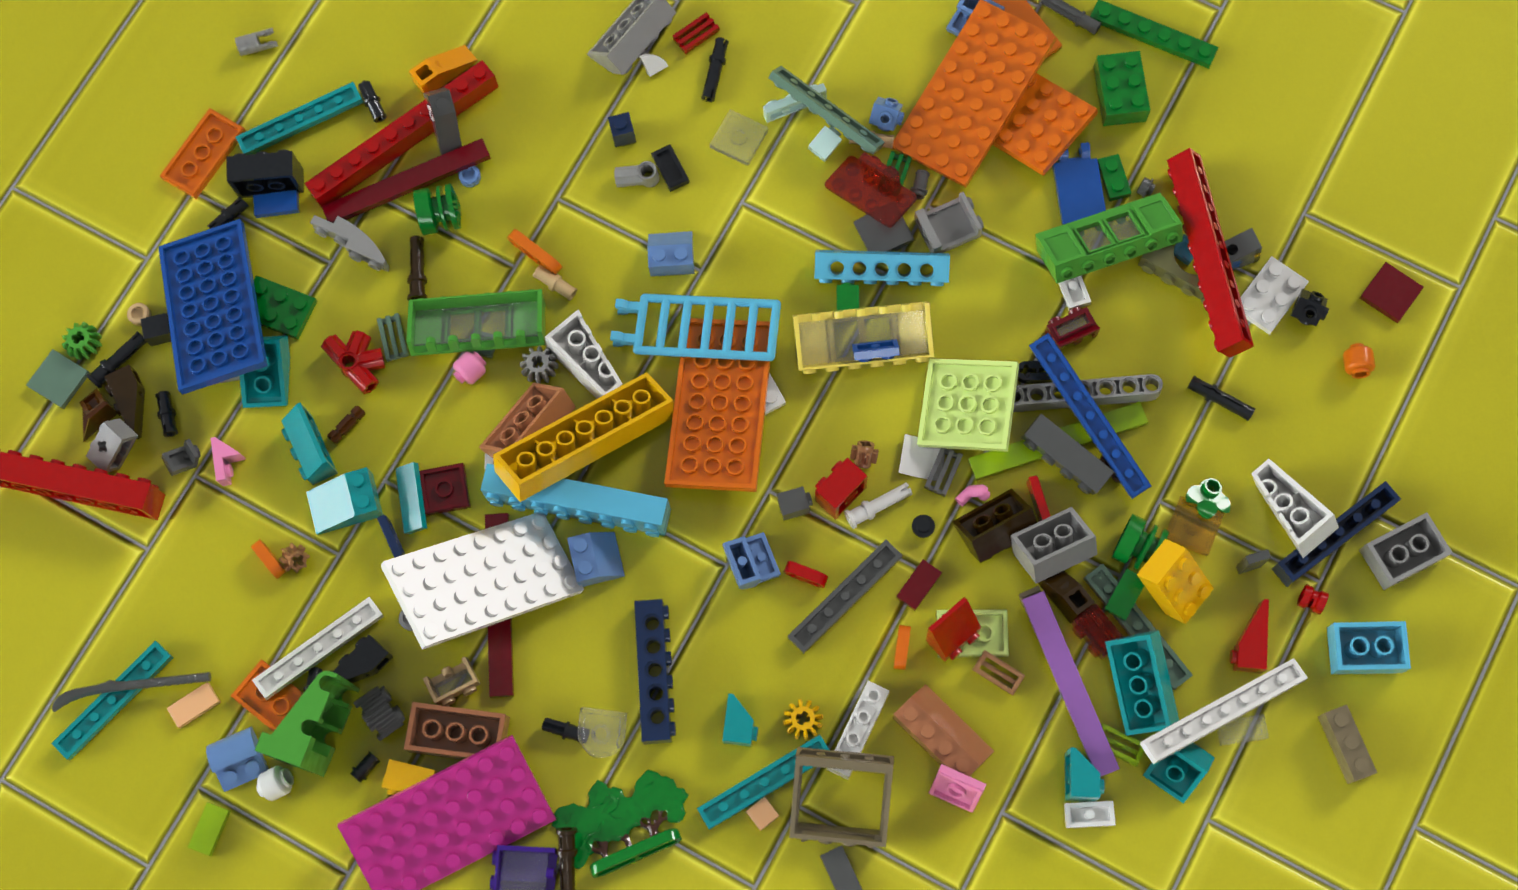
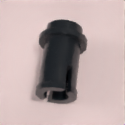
M369 751L356 767H352L353 771L350 774L361 783L363 780H367L366 776L380 760Z

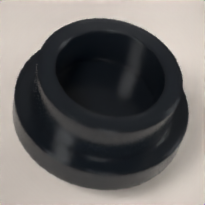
M919 515L913 520L912 531L916 536L927 538L933 534L935 523L930 516Z

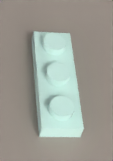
M824 83L810 86L827 99V90ZM788 94L785 98L778 101H769L763 106V114L768 123L807 108V106L802 102L794 100L791 94Z

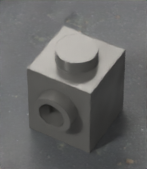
M803 486L777 494V501L783 521L810 513L809 506L813 505L810 492L805 493Z

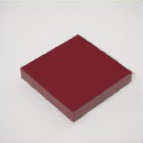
M1385 262L1362 293L1360 299L1398 323L1424 287Z
M464 463L419 471L426 516L471 508Z

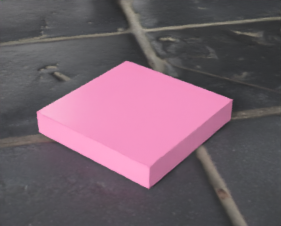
M941 764L929 793L973 813L986 784Z

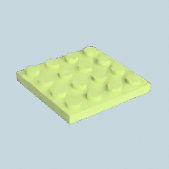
M929 358L917 445L928 448L1008 452L1019 363L1015 361Z

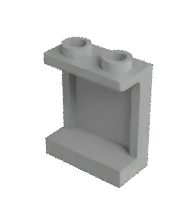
M964 192L959 193L957 199L925 212L923 208L915 211L914 221L930 253H944L981 237L982 228L984 227L983 221L979 215H975L973 202L970 197H966Z

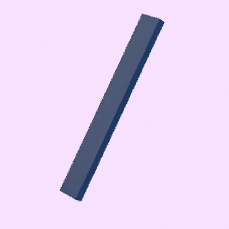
M1047 333L1030 344V349L1109 467L1114 471L1115 476L1130 498L1133 499L1150 488L1151 484L1050 334Z

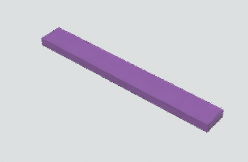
M1042 591L1022 599L1025 611L1090 763L1100 772V777L1119 770L1118 763L1045 592Z

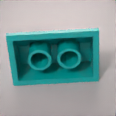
M301 402L296 404L282 419L284 428L281 430L286 441H291L293 448L290 451L295 461L299 460L302 466L299 468L302 478L314 485L338 474L313 416Z

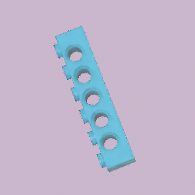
M815 250L814 279H819L820 283H832V279L841 280V283H855V280H864V284H877V281H886L887 285H899V281H908V285L919 286L921 282H930L931 286H944V283H949L950 255L949 253ZM836 261L841 262L844 266L843 270L838 273L831 269L832 263ZM857 262L864 263L866 266L865 271L856 273L853 270L854 264ZM879 263L887 264V272L884 274L878 273L875 270L876 265ZM903 263L908 264L911 267L909 273L900 274L898 272L899 265ZM930 264L933 267L932 272L929 275H923L920 272L922 265Z

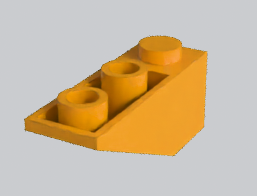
M463 45L425 59L412 68L409 73L422 93L440 89L478 62V60L467 46Z

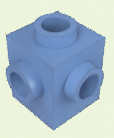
M878 97L874 102L869 124L876 125L883 131H894L897 125L902 124L905 114L901 112L903 104L898 103L893 98L885 99Z

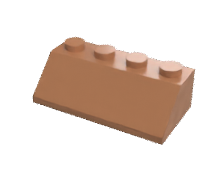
M533 382L479 448L493 458V454L570 414L576 406L563 388Z
M926 684L912 695L893 715V719L940 765H945L969 777L994 752Z

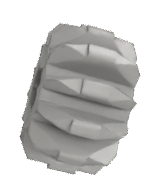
M538 346L535 352L532 348H529L530 355L523 354L522 357L525 361L520 362V367L523 368L521 371L522 375L527 376V380L530 383L536 380V383H541V379L549 383L548 376L555 377L554 369L559 367L558 363L555 362L557 359L556 355L551 354L549 348L543 351L542 347Z

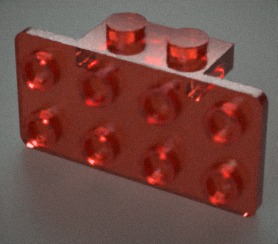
M865 152L859 159L849 156L825 182L827 190L889 228L893 227L917 200L915 193L901 185L899 172L893 166L888 167L878 157L870 156Z

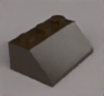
M1012 488L952 521L970 553L980 563L992 558L1004 549L1010 548L1012 546L1010 535L1038 523L1032 507Z

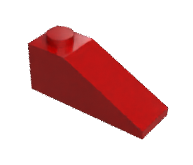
M1264 599L1259 603L1234 646V650H1231L1230 664H1233V671L1263 673L1267 670L1269 599Z

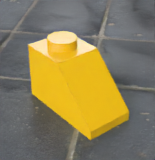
M389 759L381 787L388 790V795L393 796L438 773V771Z

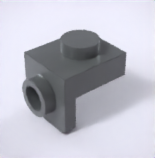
M187 439L184 442V446L162 453L161 458L169 473L173 476L197 467L200 451L197 445H193L191 440Z

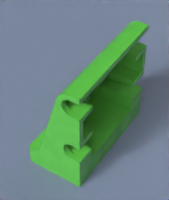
M331 671L319 673L272 735L264 732L261 733L254 751L324 777L336 749L326 744V735L330 732L342 734L353 707L343 702L342 696L347 690L359 693L360 688L337 673Z

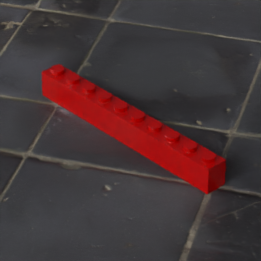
M481 60L442 88L450 90L456 116H458L499 86L495 75L484 61ZM425 100L304 183L321 208L322 205L339 199L434 133Z
M1188 148L1167 160L1169 166L1167 172L1173 181L1174 187L1172 190L1179 203L1177 209L1183 218V230L1189 240L1187 246L1193 255V268L1199 277L1198 287L1203 293L1205 300L1203 305L1209 314L1210 320L1208 324L1214 333V346L1219 353L1231 358L1254 347L1201 155Z

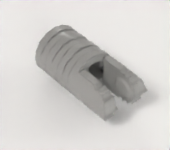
M273 28L235 37L240 56L278 47L277 41L260 44L259 38L273 34Z

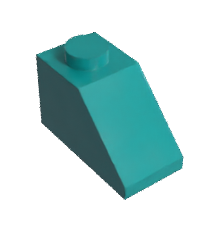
M728 693L722 741L724 744L752 747V741H757L758 727H754V720L734 694Z

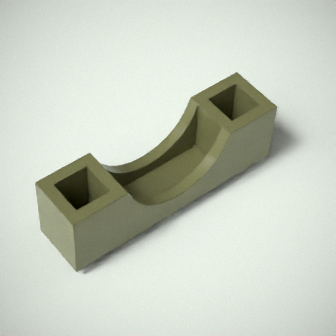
M1173 245L1144 254L1141 257L1138 265L1143 271L1159 276L1166 284L1177 286L1184 294L1195 296L1202 303L1205 301L1203 293L1198 287V275L1187 273L1178 266L1174 258Z

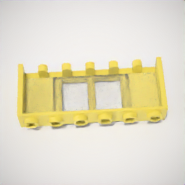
M928 301L793 315L798 370H803V374L817 373L816 369L825 368L826 372L838 371L841 366H848V369L862 368L861 364L880 367L884 366V362L893 361V365L906 364V360L915 359V362H927L929 357H934L930 305ZM897 339L900 356H895L892 359L873 358L868 362L854 360L852 344Z

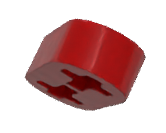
M788 561L783 571L792 578L819 588H825L828 580L826 574L793 561Z

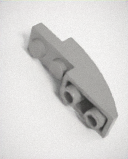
M316 215L313 216L310 223L314 227L316 234L323 238L329 236L339 245L345 246L349 257L354 261H365L371 268L380 271V269L389 271L390 267L378 247L358 227L337 216L334 223Z

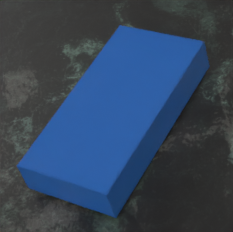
M297 190L253 195L254 215L256 218L300 213Z

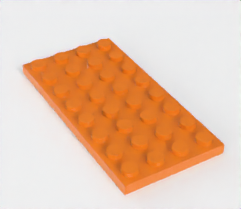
M979 0L895 137L892 149L907 157H912L916 162L966 188L1056 42V36L984 0Z
M690 318L686 348L700 349L704 319ZM712 319L709 349L722 350L726 320ZM734 321L731 350L744 351L748 321ZM757 321L753 351L767 352L770 321ZM680 357L664 481L665 487L757 492L771 361Z

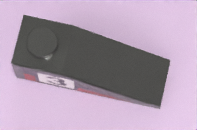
M440 88L423 93L441 155L462 147L456 111L450 90Z

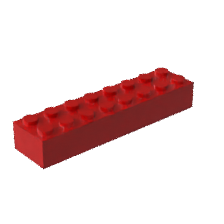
M8 450L7 453L0 452V487L158 520L165 494L159 490V486L151 484V480L141 477L133 480L130 479V476L122 473H116L115 476L109 475L108 471L99 468L90 471L86 470L87 467L79 464H73L72 467L66 466L65 462L51 459V462L43 461L44 458L32 454L29 457H24L22 453Z

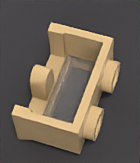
M466 657L461 658L463 663L453 668L450 666L441 670L442 673L432 679L428 676L423 678L436 705L449 706L456 701L455 697L461 694L468 696L477 691L476 687L480 685V682L469 659Z

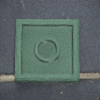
M52 349L26 386L62 409H65L87 379L85 375L87 373L90 374V372Z

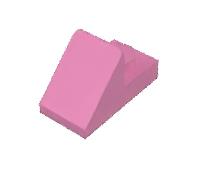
M212 437L210 439L216 481L222 486L232 485L231 477L234 476L232 465L229 463L246 460V458L216 437Z

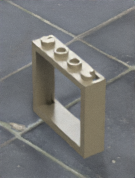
M797 747L789 838L801 839V842L817 840L823 844L837 842L843 843L846 846H856L858 844L867 845L869 848H874V846L886 847L894 756ZM803 766L885 773L880 830L798 822Z

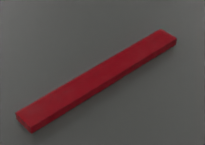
M483 138L322 205V209L329 222L334 223L337 216L348 220L412 193L414 190H419L462 170L490 160L491 157Z
M508 513L485 514V529L509 522ZM512 618L488 626L490 698L514 696Z

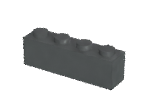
M1040 414L1021 437L1025 440L1024 445L1027 448L1040 452L1043 455L1041 458L1051 466L1055 464L1061 469V475L1068 480L1073 479L1079 483L1078 488L1087 495L1098 493L1114 473L1112 469L1043 414Z

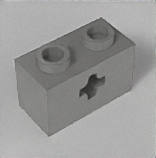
M120 418L105 421L100 425L96 438L91 442L86 457L99 469L108 472L118 470L124 463L138 435Z

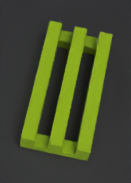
M1102 723L1101 726L1104 732L1106 731L1140 747L1137 751L1106 736L1110 744L1136 756L1134 759L1111 748L1115 757L1138 766L1144 752L1140 745L1141 741L1129 735L1126 736L1125 733Z

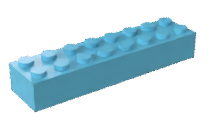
M492 464L486 465L480 489L486 499L490 501L489 504L493 506L503 507V504L512 506L514 510L525 511V509L534 510V513L545 516L551 513L556 514V517L559 519L569 520L571 517L579 519L578 521L584 524L597 522L601 523L602 527L614 529V526L622 527L624 531L636 533L638 530L646 532L647 536L656 538L659 535H666L671 513L667 498L564 478L520 502L495 473L494 465Z

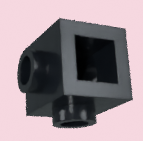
M1302 289L1292 308L1291 316L1297 318L1305 325L1312 324L1317 326L1319 320L1324 321L1329 311V308L1326 307L1328 299L1319 292H1310Z

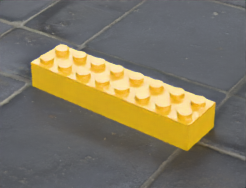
M646 372L493 454L495 473L516 498L522 502L669 421L673 417L674 401Z

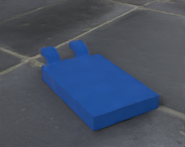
M1089 142L1080 143V148L1078 149L1079 157L1069 158L1067 149L1058 159L1059 163H1054L1053 165L1062 225L1106 211L1097 158L1091 159Z

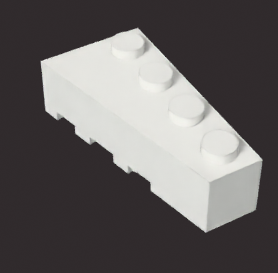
M579 310L575 311L545 336L546 348L551 350V354L556 355L557 360L596 399L623 385L609 360L606 359L599 343L593 337L589 326L583 320Z
M1270 459L1251 473L1256 487L1302 558L1339 528L1335 515Z

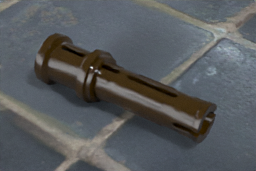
M412 236L410 237L411 272L407 278V283L410 284V294L407 295L408 301L427 298L425 294L427 278L424 275V238Z
M575 827L556 829V834H558L556 854L560 862V890H575L574 861L578 853V849L575 848V834L577 833V828Z

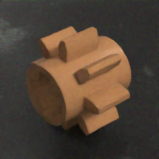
M858 441L857 445H852L850 459L855 460L854 464L857 467L870 468L871 463L876 464L879 449H874L875 445L870 441Z
M290 543V546L285 549L282 548V557L278 559L281 563H284L283 568L286 571L292 568L298 573L299 569L307 567L306 559L310 558V556L304 552L306 548L301 544L296 548L293 543Z

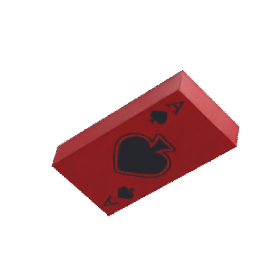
M1038 476L1029 477L1027 487L1038 521L1040 522L1051 516Z

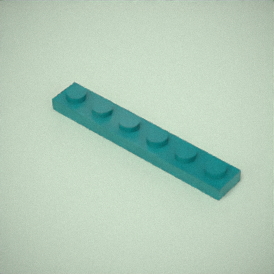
M351 82L236 136V139L243 154H255L364 102L354 82Z
M154 641L115 681L154 678L174 657L159 642ZM142 689L102 693L51 744L67 760H71Z
M821 735L800 746L803 748L829 750ZM797 748L698 807L697 810L708 829L714 828L792 781L795 773ZM803 766L802 774L812 769L813 766Z

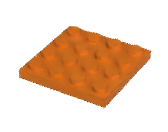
M1036 73L993 143V146L1044 176L1098 114V109Z

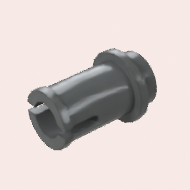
M916 171L914 185L910 189L913 198L924 199V196L927 195L926 187L930 176L928 171Z

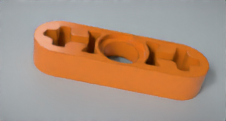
M514 229L507 236V239L517 249L538 265L543 266L555 275L562 269V265L554 257L517 229Z

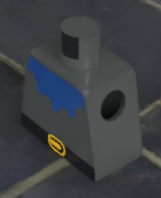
M1253 228L1225 241L1233 270L1260 260L1262 246Z

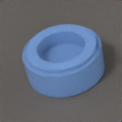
M476 166L458 173L459 180L465 187H474L481 180L480 171Z

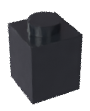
M168 313L140 319L144 340L150 346L171 342Z

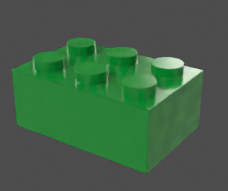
M1140 51L1096 56L1093 69L1103 126L1146 122L1150 113V104Z

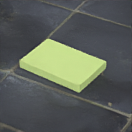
M937 610V620L948 610ZM973 610L981 626L978 633L980 637L973 644L969 645L966 643L960 648L963 652L958 657H981L984 650L996 657H1008L1007 610Z

